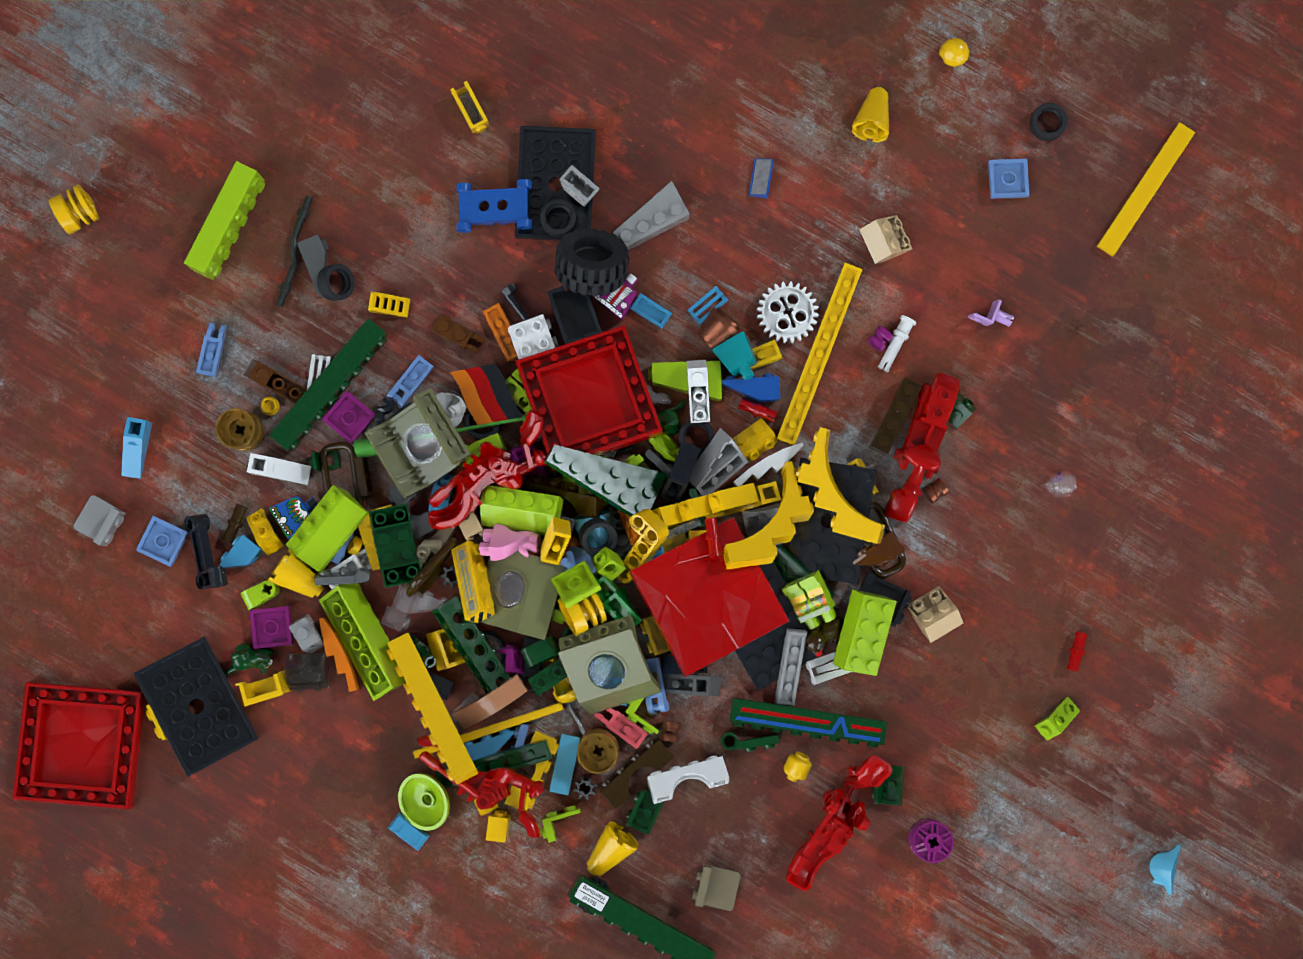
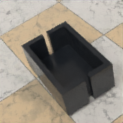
M563 286L547 291L565 344L602 333L589 294L585 296L579 292L574 293L570 288H568L569 292L565 293Z

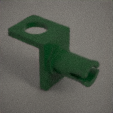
M410 633L409 635L425 667H433L436 664V658L433 657L430 647Z

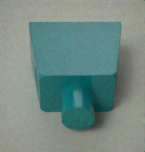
M744 331L712 349L733 376L741 373L745 381L754 376L751 367L756 365L757 361L749 338Z

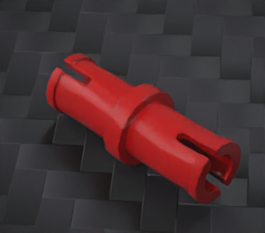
M743 397L738 406V409L754 414L753 416L756 418L759 416L774 422L778 412L762 406L760 402L757 404Z
M717 518L705 519L707 533L705 541L708 542L709 558L718 559L722 557L720 550L721 535L718 534Z
M1075 632L1073 646L1069 650L1071 654L1066 669L1079 672L1081 658L1085 655L1084 647L1088 637L1086 633Z

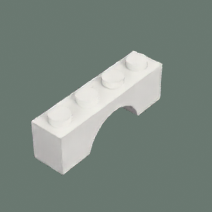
M711 756L703 762L692 761L687 764L688 766L681 768L680 766H674L669 771L663 773L661 771L651 773L647 777V783L653 803L656 804L673 799V792L676 786L686 779L701 780L709 788L728 784L729 775L723 756Z

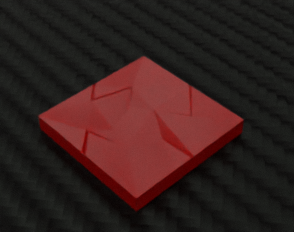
M625 325L515 361L531 411H538L543 417L540 437L547 455L553 445H559L599 456L662 435L663 433Z
M734 518L717 526L718 534L721 535V558H709L708 542L705 541L707 533L704 532L629 572L684 677L789 622L759 565L726 569L723 556L725 545L745 539Z
M25 682L12 800L132 809L134 805L145 701L143 691Z

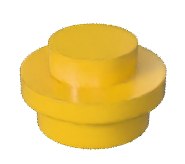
M266 397L261 401L260 409L265 415L273 416L279 411L280 404L276 398Z

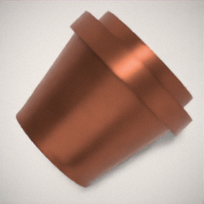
M714 306L709 310L710 314L697 332L698 336L712 349L740 333L739 329L741 328L720 307L716 309Z

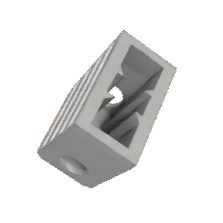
M573 165L559 179L563 189L582 206H585L600 190L599 187Z
M309 613L290 624L289 629L304 652L312 654L324 647L323 637Z

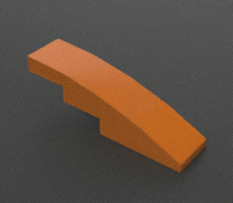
M320 618L319 622L326 657L334 656L337 674H346L349 692L360 690L354 667L341 640L326 618Z

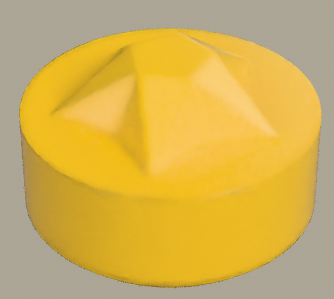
M354 536L347 546V553L357 555L363 548L362 538Z

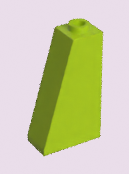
M706 361L709 399L721 401V361ZM686 362L652 363V368H648V380L652 379V385L688 394Z

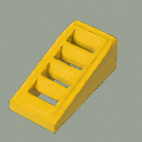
M371 291L368 310L372 313L408 318L411 299ZM377 298L380 299L378 308L375 307ZM384 300H388L386 309H383ZM392 301H396L394 311L391 310ZM400 302H404L402 312H398Z

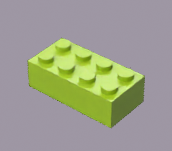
M852 589L833 665L846 671L877 676L897 601L886 596Z

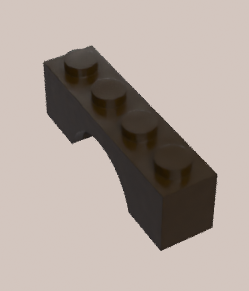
M907 378L901 380L891 405L868 447L869 449L883 456L889 454L922 387L921 385Z
M533 474L525 482V491L567 499L575 507L578 515L596 518L603 511L604 500L576 482L549 478L542 474Z
M652 739L645 745L646 750L642 754L638 752L630 759L632 761L631 764L627 767L625 765L620 767L615 772L617 776L613 780L608 778L601 785L603 788L600 792L615 809L630 797L628 782L636 770L642 767H653L661 770L674 758L673 754L660 739L657 741Z

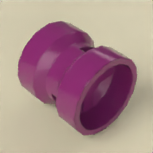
M878 326L875 334L870 336L867 342L874 349L882 352L885 344L892 340L893 335L884 327Z

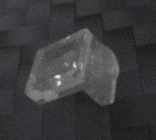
M387 606L380 624L403 632L404 629H408L411 619H409L410 614Z

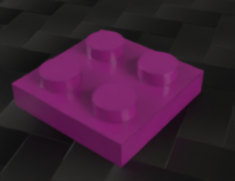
M346 391L322 420L350 444H353L354 440H357L375 419V414L351 393Z
M290 606L250 610L253 649L293 645V634L289 629L291 624Z

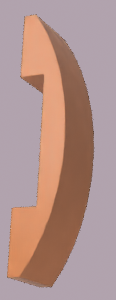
M518 674L501 683L496 689L471 704L468 703L453 714L462 728L466 729L498 712L526 693L528 689Z

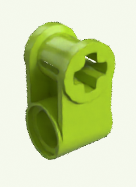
M263 581L240 594L250 611L279 595L280 586L269 581ZM268 586H272L270 592L267 593Z

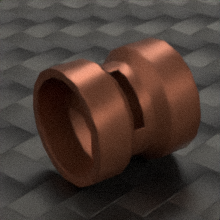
M940 478L934 480L933 485H926L922 488L925 496L932 504L937 502L940 496L944 497L949 494L946 485Z
M663 720V732L660 735V740L679 742L680 736L678 731L681 729L682 723Z

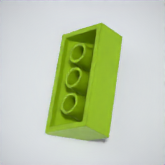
M333 485L286 543V546L298 558L320 572L325 569L368 515V512L346 490Z
M487 485L482 490L481 502L483 503L480 505L481 525L494 528V524H501L512 531H530L545 536L552 518L560 519L564 499L554 495Z

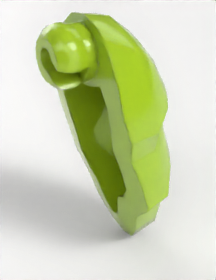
M664 433L649 439L653 448L663 458L674 461L679 447L673 439Z

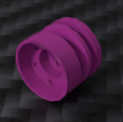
M925 818L918 820L912 825L908 833L909 847L915 855L925 862H942L948 858L953 850L954 841L952 833L948 827L935 819ZM934 838L936 843L930 846L928 840Z

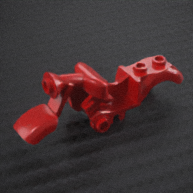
M937 373L933 378L932 384L924 383L917 399L918 406L903 447L896 448L893 458L899 463V468L906 470L909 463L914 467L901 489H894L886 504L884 513L892 519L904 523L909 522L918 502L916 495L921 496L919 486L922 483L923 474L925 478L931 479L933 473L937 474L940 468V454L937 451L948 429L946 423L958 396L960 383L957 378Z
M529 411L524 423L519 428L522 437L520 443L524 461L517 464L510 460L511 454L508 450L505 451L493 446L490 442H483L479 447L481 454L478 457L474 454L470 455L474 461L471 464H467L464 461L463 466L465 469L454 476L445 486H440L429 497V504L432 507H438L457 485V494L453 502L445 508L432 510L429 513L428 522L432 529H454L456 526H459L469 513L476 509L477 505L483 504L479 496L487 485L496 483L509 489H518L522 486V476L538 466L547 465L544 463L547 455L542 450L537 451L533 449L532 455L529 450V446L539 437L543 427V417L538 411Z
M428 735L417 738L420 746H433ZM428 751L420 754L419 757L423 763L432 770H438L449 779L445 771L446 769L441 765V761ZM508 767L495 768L488 772H482L477 769V775L459 784L452 780L453 784L460 787L458 795H465L468 792L469 797L466 801H475L477 798L476 805L481 810L493 808L496 806V803L510 796L509 785L521 789L518 812H520L519 821L526 828L529 837H542L540 825L535 817L525 810L527 793H529L530 799H533L535 796L538 798L545 789L542 787L545 783L544 781H534Z
M873 755L867 758L860 766L855 765L853 767L849 765V775L842 788L824 792L822 797L825 805L822 810L826 812V815L815 832L809 830V839L795 853L788 866L786 875L788 883L800 890H809L822 864L834 857L835 854L839 855L844 846H847L848 839L854 835L853 827L864 831L869 828L870 820L866 817L865 804L861 801L854 804L850 797L854 789L868 788L869 785L879 787L892 773V766L889 763Z

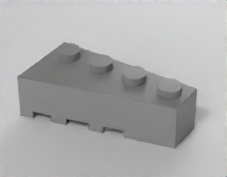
M671 181L617 228L613 234L618 239H622L628 250L685 222L689 219L690 214Z

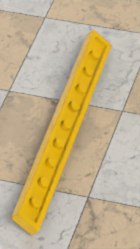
M848 263L843 265L777 440L790 445L796 444L863 270Z

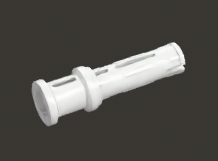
M901 315V321L897 329L893 330L894 337L878 365V368L882 370L886 363L883 370L885 372H889L903 342L909 339L908 334L912 326L916 325V321L907 316Z

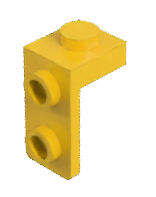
M259 509L246 518L257 544L268 556L284 547L283 541L274 532L263 509Z

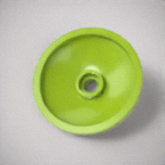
M426 773L412 774L402 782L398 792V802L406 820L421 830L429 831L440 827L448 818L450 810L449 797L443 785L435 777Z

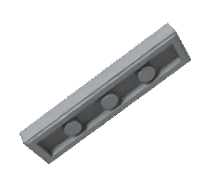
M788 628L786 630L774 700L775 704L795 705L807 636L806 630Z

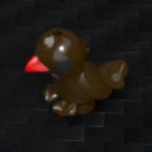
M833 607L836 614L835 619L826 623L823 621L819 630L818 627L812 629L811 633L806 637V648L810 652L815 653L819 658H821L822 650L827 642H839L844 621L837 616L839 609Z

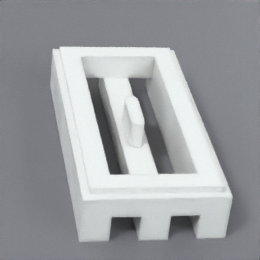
M312 354L307 389L313 384L316 359L319 360L317 379L322 373L323 360H326L327 367L332 357Z

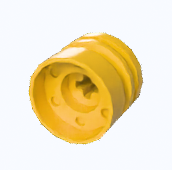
M79 184L73 186L74 192L70 188L66 190L69 199H66L59 193L48 200L55 217L69 235L81 229L80 219L86 225L91 223L90 218L94 222L99 220L93 200Z
M597 593L569 608L565 607L561 598L558 599L561 612L571 631L576 636L588 631V620L594 627L598 626V620L601 623L607 621L604 606Z

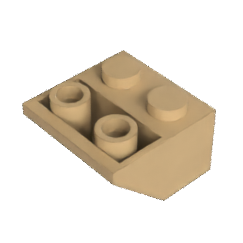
M897 215L876 219L860 229L875 264L885 262L912 250L910 240L906 236L902 222Z
M939 586L911 602L907 607L930 643L963 624L958 608Z

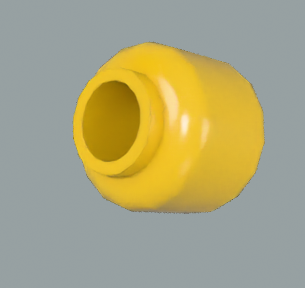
M796 752L788 756L783 770L789 780L797 782L807 778L812 763L806 754Z

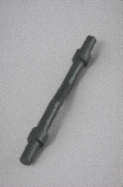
M307 195L301 209L297 212L296 216L298 218L290 236L291 264L284 283L281 282L279 288L280 293L276 305L283 307L287 294L291 292V283L299 265L298 237L304 221L308 219L310 214L308 211L313 200L312 197Z

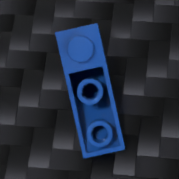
M773 373L763 374V377L755 378L754 375L746 381L744 379H736V376L725 377V380H721V386L760 403L776 402L781 399L779 376H774Z

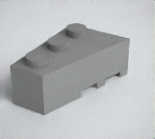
M721 428L696 461L689 483L693 488H696V491L701 496L713 493L748 463L733 439Z

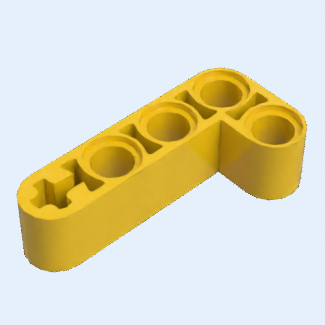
M643 509L630 517V525L640 535V538L623 561L626 569L617 576L622 583H628L633 580L629 572L651 561L669 534L666 524L650 509Z

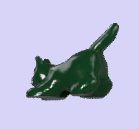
M685 399L672 409H666L657 414L663 432L669 437L677 434L680 429L678 425V411L684 407Z
M242 643L231 654L232 667L226 669L224 674L228 676L238 670L258 668L265 675L272 665L273 661L269 656L274 654V650L263 648L253 651L250 644Z

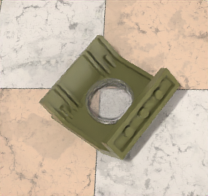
M431 388L414 395L412 398L414 403L390 420L365 432V435L404 499L420 493L460 466L471 455Z
M519 551L502 560L491 561V558H489L487 576L494 602L495 615L481 622L545 640L558 595L550 579L564 572L565 567L561 563L555 565L542 562L539 556L529 554L528 557H525Z

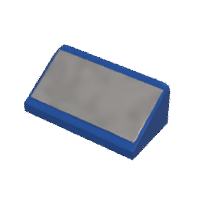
M754 159L749 196L768 198L774 159Z

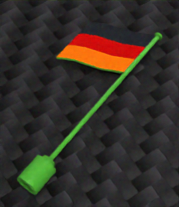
M495 364L450 372L459 385L469 412L477 423L474 426L456 429L457 432L525 421L526 415L523 414L522 416L514 403L504 376ZM431 433L410 437L408 442L435 437V435ZM368 438L354 440L357 458L377 455Z

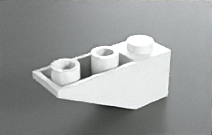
M706 360L686 361L691 423L710 422Z
M251 453L247 472L308 485L312 467Z

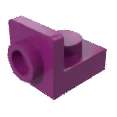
M505 645V649H498L499 654L506 655L505 672L524 673V658L521 650L517 649V646Z

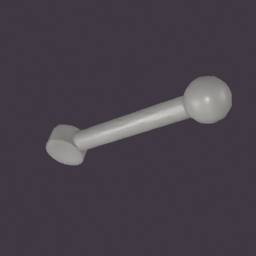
M571 702L564 703L568 706L582 735H584L586 731L571 706Z

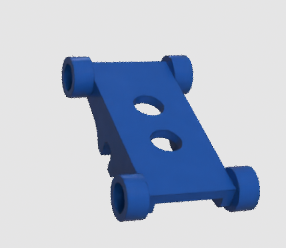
M528 179L517 180V188L471 191L470 183H457L459 222L456 223V232L468 233L471 232V225L491 226L494 223L501 225L517 223V229H532V220L528 217V193L532 189V181ZM501 200L507 201L508 205L505 210L498 209V203ZM483 201L489 203V208L486 211H481L479 208L480 203Z

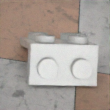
M543 314L508 328L518 359L559 347L556 336L552 337L550 330L553 329L549 319L545 320Z

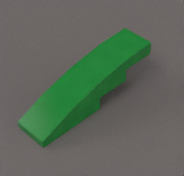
M596 570L593 575L601 587V590L596 593L607 612L615 620L631 615L635 626L638 625L642 618L614 581L601 575Z

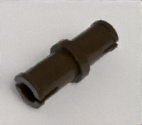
M236 503L231 519L227 521L228 526L222 540L233 543L239 528H242V520L248 509L246 506Z

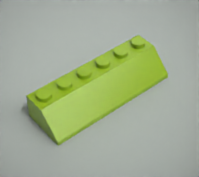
M358 583L339 584L319 599L321 606L373 701L406 683L403 676L399 678L394 668L398 666L395 659L391 661L386 651L389 649L387 644L390 642L389 638L381 627Z

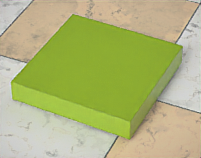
M585 560L550 579L566 608L601 590Z

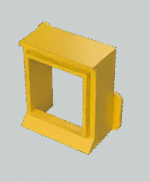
M289 670L280 671L278 674H274L273 677L253 683L241 682L235 684L240 688L244 706L290 692L291 688L286 674Z

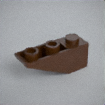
M252 359L243 375L294 404L307 391L303 386Z
M889 532L886 535H882L880 544L870 542L865 546L864 549L856 554L858 558L852 563L854 565L885 566L905 549L894 534Z

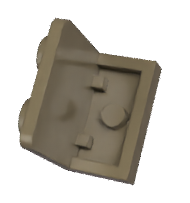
M703 864L702 869L699 868L697 873L698 888H694L692 900H695V906L703 907V905L727 911L733 910L740 873Z

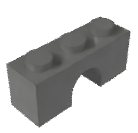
M396 485L388 489L390 494L387 496L392 505L407 503L415 540L418 541L437 530L431 528L428 522V512L418 516L411 513L410 503L419 497V494L416 493L404 499Z

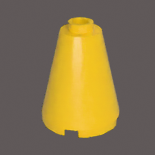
M875 87L869 91L852 124V133L861 140L867 141V138L873 139V142H882L888 138V93L882 87Z
M288 549L289 556L285 555L282 557L271 573L274 577H269L268 581L311 598L314 595L318 597L324 587L322 585H315L316 574L304 561Z
M610 821L606 825L587 861V870L593 876H602L638 849L639 844L630 832L627 834L623 832L622 829L624 827L616 822Z

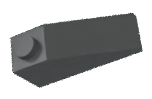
M315 235L298 242L297 245L317 294L322 299L324 297L318 290L317 276L322 268L328 266V253L326 250L329 249L325 238L322 239L319 235Z
M662 674L665 693L720 696V676L688 675L684 677L683 674Z

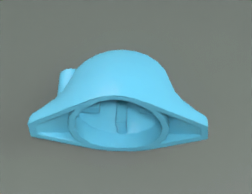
M1177 844L1172 850L1157 853L1150 862V872L1154 877L1153 883L1163 885L1169 895L1173 893L1175 871L1181 844Z

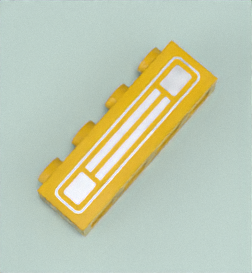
M468 540L451 551L464 618L467 621L479 623L495 615L494 602L491 596L484 557L480 555L479 551L480 544Z

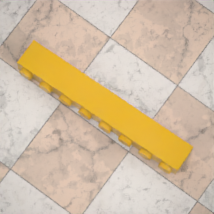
M409 633L388 642L389 649L386 651L391 661L395 659L398 666L394 668L399 678L404 677L406 683L403 686L407 694L412 693L414 700L411 702L416 712L420 710L423 715L420 718L424 729L429 728L431 734L428 737L433 746H438L440 751L437 752L441 763L446 762L449 769L445 771L450 781L455 780L456 784H459L477 775V769Z

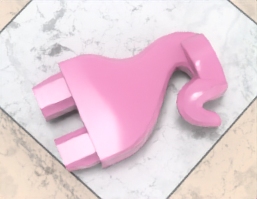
M494 524L493 529H484L483 540L489 543L480 542L479 551L481 556H490L491 561L505 559L518 550L522 555L528 557L529 553L527 550L536 553L540 552L541 537L539 533L530 531L516 532L511 531L504 525Z

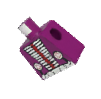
M629 273L626 281L619 289L613 293L609 292L607 295L602 296V294L593 296L594 300L620 321H623L637 297V292L632 287L638 279Z

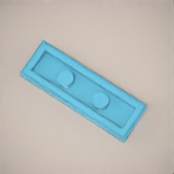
M561 734L550 792L569 795L581 737Z

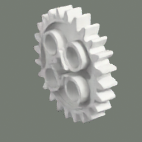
M790 281L788 286L782 282L780 288L777 284H774V291L768 288L769 295L762 294L765 301L759 300V304L763 306L757 308V311L762 313L757 316V319H763L759 326H766L763 332L770 331L769 338L775 335L776 342L783 338L784 344L787 339H790V342L793 343L795 337L798 341H801V335L807 337L808 333L806 330L812 332L813 327L811 325L817 324V321L813 319L819 316L818 313L814 312L819 308L818 306H813L816 299H810L812 292L805 293L807 287L800 290V283L793 287L792 281ZM794 296L797 299V303L790 304L787 298ZM780 297L784 299L786 309L788 311H792L790 317L796 326L795 328L792 327L788 314H783L785 311V307L783 303L780 301ZM778 304L780 311L773 312L770 309V305ZM802 313L805 316V320L800 322L796 319L795 315ZM778 322H787L788 328H779Z

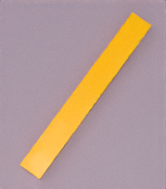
M1180 122L1177 124L1098 243V248L1112 257L1115 255L1195 134L1193 130Z
M559 702L462 734L460 737L463 743L564 710V705ZM426 746L415 750L413 754L416 759L424 751H428L431 754L440 750L438 747Z

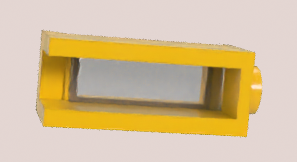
M465 81L464 87L456 91L454 88L450 89L451 94L472 134L475 132L481 133L487 129L489 122L469 83Z

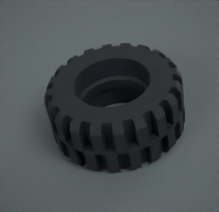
M583 228L580 231L574 230L571 234L567 233L558 242L556 247L555 274L565 288H570L572 292H579L585 296L587 294L592 296L602 294L603 296L609 292H615L626 281L629 250L623 240L618 239L615 234H609L605 230L599 231L596 228H592V230Z

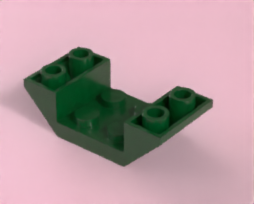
M407 503L368 511L384 587L389 588L411 583L421 570V564L416 555L417 551Z

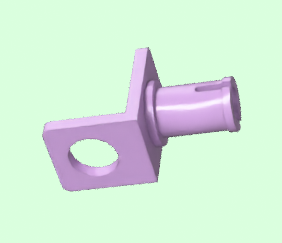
M996 300L993 301L987 318L977 313L969 314L968 318L985 326L992 325L995 320L1009 327L1013 322L1010 320H1013L1014 316L1001 311L1000 305L1002 301Z

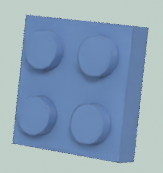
M1027 159L988 161L990 199L1029 197Z
M152 516L136 551L173 567L189 533L156 516Z

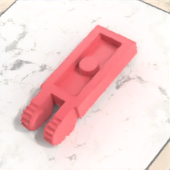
M613 708L606 709L607 712L609 711L613 714L609 721L602 714L595 713L594 716L606 724L607 728L636 749L648 734V732Z

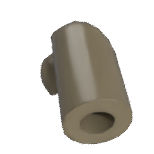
M423 540L416 549L417 557L425 558L432 549H440L443 546V540Z

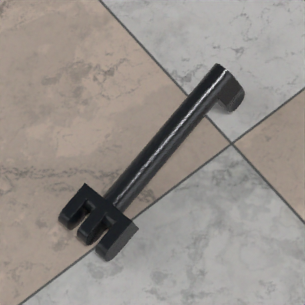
M510 284L501 293L522 321H526L530 317L513 296L517 292L516 286Z

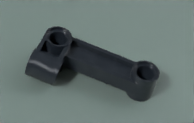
M208 515L186 516L184 527L191 535L198 571L195 576L197 588L204 590L228 585L225 567L214 566L208 536L210 528Z

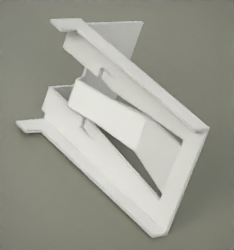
M836 652L813 659L805 664L810 672V679L813 685L850 673L851 671L840 669L814 677L811 668L833 660ZM832 661L817 667L816 671L819 674L838 669L839 667L833 665Z

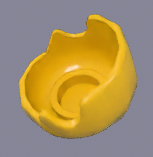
M960 38L946 40L939 50V56L942 57L944 63L952 67L963 65L968 60L970 53L967 43Z
M568 677L553 686V695L558 702L569 703L577 699Z

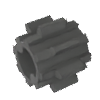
M451 564L450 569L443 568L445 575H440V577L445 578L443 585L450 583L451 588L454 589V585L458 584L457 579L452 582L448 578V574L451 571H454V574H456L454 564Z
M581 776V782H574L578 787L573 792L579 793L578 799L585 796L589 800V794H596L592 788L596 787L597 784L591 783L592 777L585 780L584 776ZM582 783H585L586 786L590 785L591 790L585 793L584 790H580V785Z

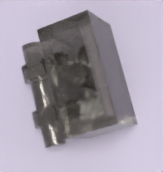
M326 653L287 655L284 669L289 690L302 692L304 689L321 691L322 688H329V681H326L329 670Z

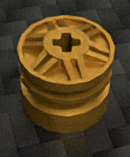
M239 408L223 412L215 425L218 440L224 446L239 451H251L257 448L264 437V425L257 415Z
M596 728L588 731L583 735L578 745V762L590 773L600 774L607 772L617 761L619 751L617 739L606 729ZM596 745L599 748L603 747L601 754L598 751L594 752Z

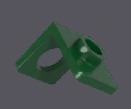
M337 450L329 452L327 455H332L335 459L334 464L328 466L329 470L340 468ZM311 451V467L315 471L321 472L320 452Z

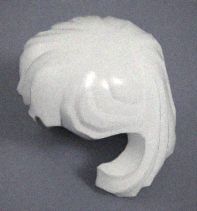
M436 393L435 396L453 426L457 427L462 421L466 409L464 400L455 394Z

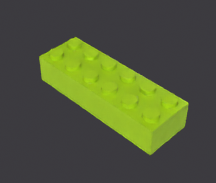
M238 161L234 164L184 261V264L194 272L211 280L219 276L223 261L227 260L230 255L229 249L232 243L237 241L241 226L243 227L247 222L249 210L254 208L258 193H261L264 189L265 180L256 170Z

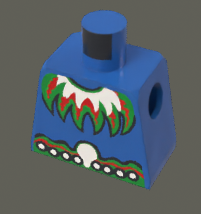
M295 496L270 507L269 510L286 537L290 539L317 506L318 502L314 497L304 502L300 496Z

